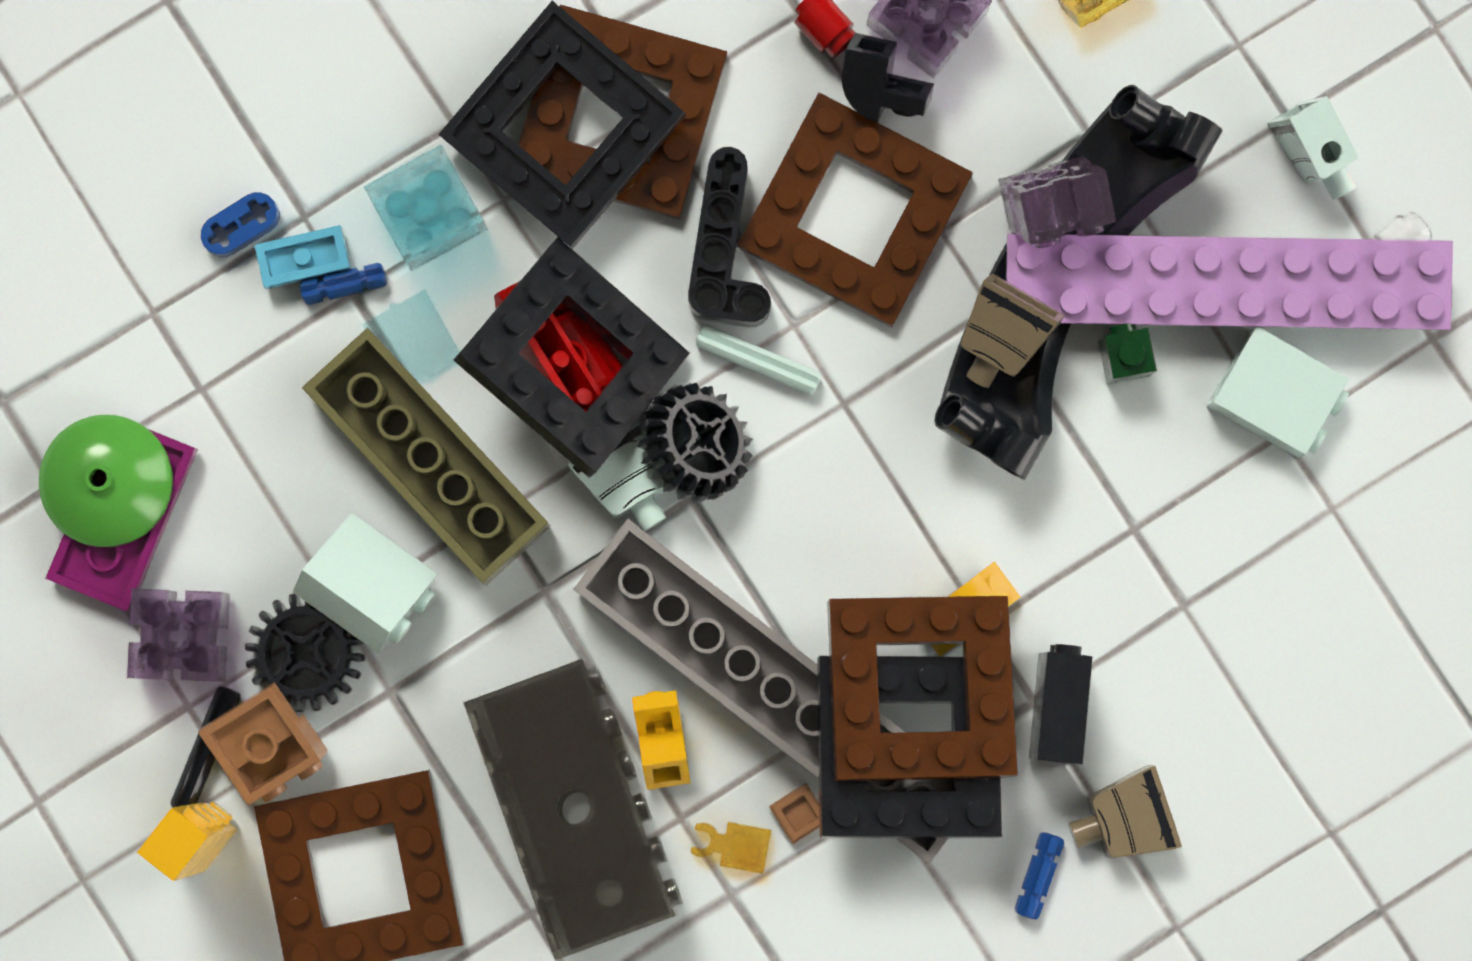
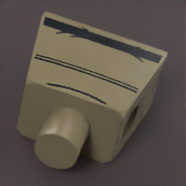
M992 273L981 284L961 341V346L965 350L976 355L966 376L976 384L986 388L990 387L999 369L1015 377L1057 328L1065 315Z
M1155 765L1144 766L1086 797L1092 816L1069 823L1076 848L1101 841L1104 853L1109 858L1182 847Z

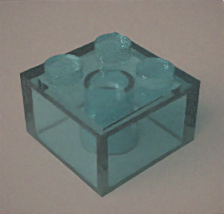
M442 145L433 148L364 186L366 193L411 271L488 230Z

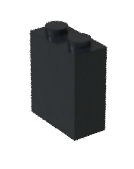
M1055 644L1050 645V652L1038 653L1029 759L1083 765L1093 656L1081 655L1082 646Z

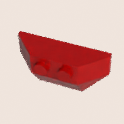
M519 282L494 295L496 309ZM562 302L519 352L523 358L584 411L589 408L622 367L608 343Z

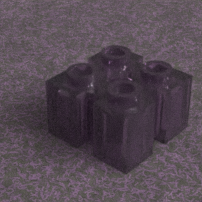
M879 0L868 13L866 25L883 39L895 42L899 39L903 40L910 46L907 58L934 79L956 52L959 41L955 38V35L959 33L967 39L989 12L992 0ZM933 7L937 10L934 20L923 18L921 11L918 10L921 8L924 11H928Z
M1082 156L1048 165L1049 168L1042 170H1029L998 179L1009 230L1016 235H1021V238L1028 244H1035L1036 248L1057 245L1061 242V237L1065 236L1064 233L1074 230L1077 231L1078 236L1095 235L1104 230L1103 225L1116 222L1106 170L1098 165H1092L1091 161Z
M132 588L130 624L141 626L140 643L129 642L127 678L173 680V669H181V680L225 682L227 647L216 646L217 629H228L230 594L185 590V602L177 601L176 591ZM180 624H183V630H187L188 636L187 640L182 641L181 647L177 648L178 641H171V632L178 631Z

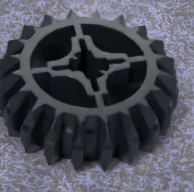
M689 383L684 387L682 385L673 386L666 391L667 393L663 392L656 396L654 401L651 402L652 405L647 407L642 414L645 421L640 423L636 430L644 438L639 440L636 447L645 450L647 456L643 458L641 464H651L654 472L650 480L661 478L664 481L663 492H671L675 489L677 500H686L689 497L693 503L702 502L706 499L715 500L723 496L724 492L727 493L734 489L739 483L738 480L743 478L745 473L748 472L744 464L748 463L753 455L745 447L750 445L753 438L744 435L742 431L748 422L739 421L735 415L739 406L729 408L726 405L727 394L714 396L712 386H704L701 389L697 383Z
M295 593L289 595L290 609H286L280 600L273 601V608L277 616L273 617L270 613L261 611L259 617L267 624L266 628L262 629L257 626H251L249 629L251 634L261 637L259 644H245V650L258 652V659L247 661L246 667L248 669L261 667L262 673L253 677L252 683L260 685L266 681L270 684L275 682L288 703H290L292 697L295 698L294 708L296 712L304 711L306 699H310L313 711L322 710L321 696L323 695L331 705L337 704L339 700L334 692L336 687L345 694H349L352 691L351 686L344 681L346 675L355 679H360L362 675L359 670L350 668L352 661L364 662L366 660L365 654L353 653L352 646L364 643L356 637L350 638L348 631L306 601L305 605L301 606L300 598ZM306 615L316 616L324 620L318 629L314 628L311 633L305 636L298 635L285 625L294 618ZM333 631H335L340 644V660L336 670L324 655V647ZM275 636L280 638L279 641L283 643L287 651L286 660L281 665V670L278 673L274 669L271 658V649ZM314 641L315 650L310 652H315L314 660L321 666L308 660H302L297 663L296 655L300 653L296 652L297 645L294 642L309 645ZM308 668L327 680L322 685L308 690L297 689L287 684L293 676H297L301 671Z

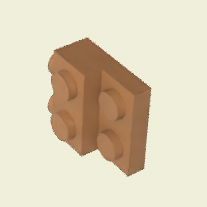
M275 682L203 726L198 731V734L247 805L260 798L265 803L271 801L287 789L285 782L297 775L301 780L310 777L323 767L321 760L328 751L304 714L299 717L297 716Z

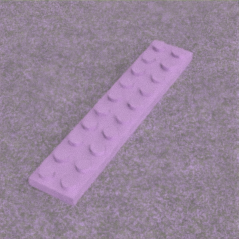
M1007 234L1006 281L1064 314L1065 316L1060 324L1121 325L1130 323L1135 325L1451 330L1453 241Z

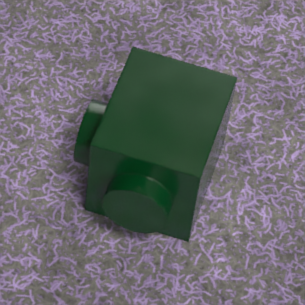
M1130 323L1116 325L1109 328L1110 335H1105L1099 341L1107 384L1150 377L1157 371L1149 328L1136 330V325Z

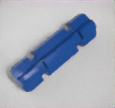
M374 263L363 266L364 270L360 271L357 268L324 275L323 280H318L317 277L304 280L300 283L302 299L306 304L311 305L323 302L325 297L332 300L364 292L363 288L366 287L370 290L384 287L387 285L384 267L381 263Z
M1047 832L1039 834L1035 849H1038L1037 856L1032 854L1021 887L1025 890L1024 895L1018 896L1014 908L1017 914L1035 920L1040 917L1044 903L1040 902L1041 897L1047 896L1057 863L1054 862L1055 856L1060 857L1064 846V840L1061 837Z

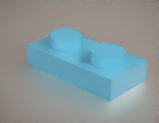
M340 225L254 245L263 286L266 290L351 269L345 238Z

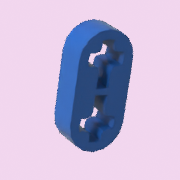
M253 192L244 196L204 223L201 229L203 246L210 253L218 257H229L271 232L277 226L280 219L278 205L269 195L262 192ZM258 203L261 207L269 205L270 209L265 212L267 220L264 223L253 219L243 225L242 221L253 214L251 209L253 204ZM238 225L239 228L228 235L230 243L227 246L223 247L219 242L212 245L211 241L216 237L214 232L216 227L221 226L226 231Z

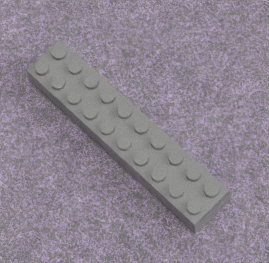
M627 519L573 590L819 779L817 664ZM880 713V733L905 732ZM953 779L866 781L867 791H953ZM949 838L896 839L930 864Z

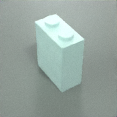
M1256 326L1248 332L1207 407L1294 457L1300 458L1305 456L1308 451L1315 453L1327 434V430L1322 428L1330 413L1335 416L1338 414L1349 395L1348 392L1343 390L1349 378Z
M351 513L302 569L292 592L379 654L389 641H392L394 644L399 643L412 624L407 619L414 611L421 615L427 609L436 595L430 589L438 573L357 515Z

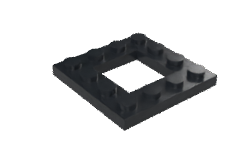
M551 1L438 135L573 249L686 117V113L554 1ZM559 65L622 118L566 185L503 132Z
M557 237L453 361L590 478L607 460L690 352ZM561 302L627 359L586 411L519 354Z
M819 656L817 658L820 838L1002 837L1001 778L953 779V791H867L866 781L835 782L829 656ZM877 656L879 703L951 704L952 731H967L963 657Z

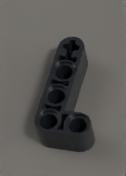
M722 147L711 155L708 163L688 290L689 307L697 318L704 321L742 327H757L768 319L771 311V297L768 291L762 285L731 279L746 189L748 165L745 155L739 149ZM726 161L734 162V169L740 171L731 174L729 191L721 190L722 170L716 169L724 168ZM717 203H726L732 207L734 214L729 221L718 223L710 217V208ZM714 245L722 247L727 253L726 260L718 266L708 265L702 258V254L707 247ZM705 288L716 290L721 297L719 304L712 309L701 308L695 301L696 295L700 290ZM747 295H755L762 300L764 308L759 314L748 316L740 310V300Z

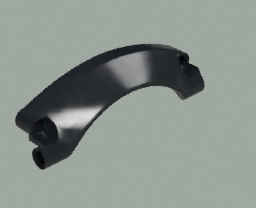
M1128 85L1116 94L1108 107L1067 153L1036 195L1012 234L1128 236L1161 204L1196 179L1223 130L1202 115L1188 112L1185 117L1172 106L1160 104L1137 86ZM1007 242L989 274L993 273L1005 281ZM1059 324L1015 377L999 369L989 388L976 384L966 376L976 355L961 346L962 335L943 390L940 405L935 413V426L962 444L985 456L1000 468L1025 480L1052 433L1054 379L1060 353L1071 324Z

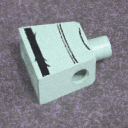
M1327 96L1304 100L1267 123L1305 182L1322 180L1333 200L1342 197L1356 188L1345 166L1358 158L1357 153Z
M638 419L592 477L588 478L571 462L567 464L576 477L615 520L631 511L643 531H647L666 519V516L654 499L655 495L663 491L664 481L661 478L650 480L654 472L651 464H641L643 458L647 456V452L636 447L639 440L644 438L636 430L641 423Z

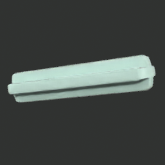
M704 325L701 328L696 339V346L699 349L807 394L815 392L821 378V374L818 371L708 325Z

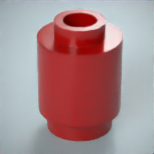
M803 0L795 9L799 16L794 21V24L822 54L827 52L832 59L846 50L853 35L856 33L852 29L854 23L833 0Z

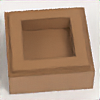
M804 783L769 806L792 844L820 827L819 802L807 783Z

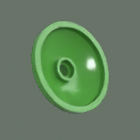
M117 415L90 416L66 427L49 445L39 470L40 497L51 521L68 537L95 547L122 546L147 534L164 515L170 502L173 488L172 466L169 456L159 439L143 425ZM103 470L106 473L107 480L104 485L96 487L93 484V475L97 471Z

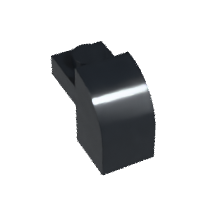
M855 33L846 48L842 70V88L846 99L853 109L863 117L874 122L879 121L885 108L892 109L895 114L900 116H924L932 99L934 83L892 74L898 42Z

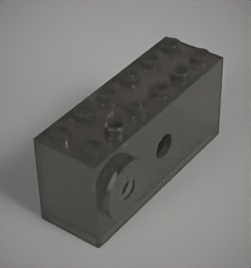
M583 659L463 702L555 960L679 915L676 906L683 904L675 879L666 880L661 864L667 862L668 859L660 837L657 835L650 837L645 822L653 819L646 798L642 793L635 795L630 782L631 779L637 777L630 754L626 750L620 752L615 738L621 736L622 732L616 715L611 708L604 710L600 696L607 694L600 671L596 666L589 668ZM584 793L590 803L589 814L582 822L571 824L564 817L563 804L570 795Z

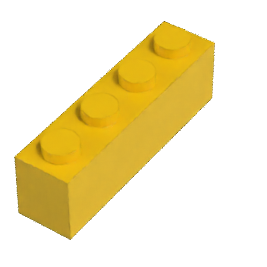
M213 801L210 804L201 802L173 807L137 853L172 881L205 872L238 829L229 823L233 816Z

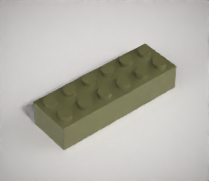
M368 327L302 387L483 584L488 585L551 527L548 521Z

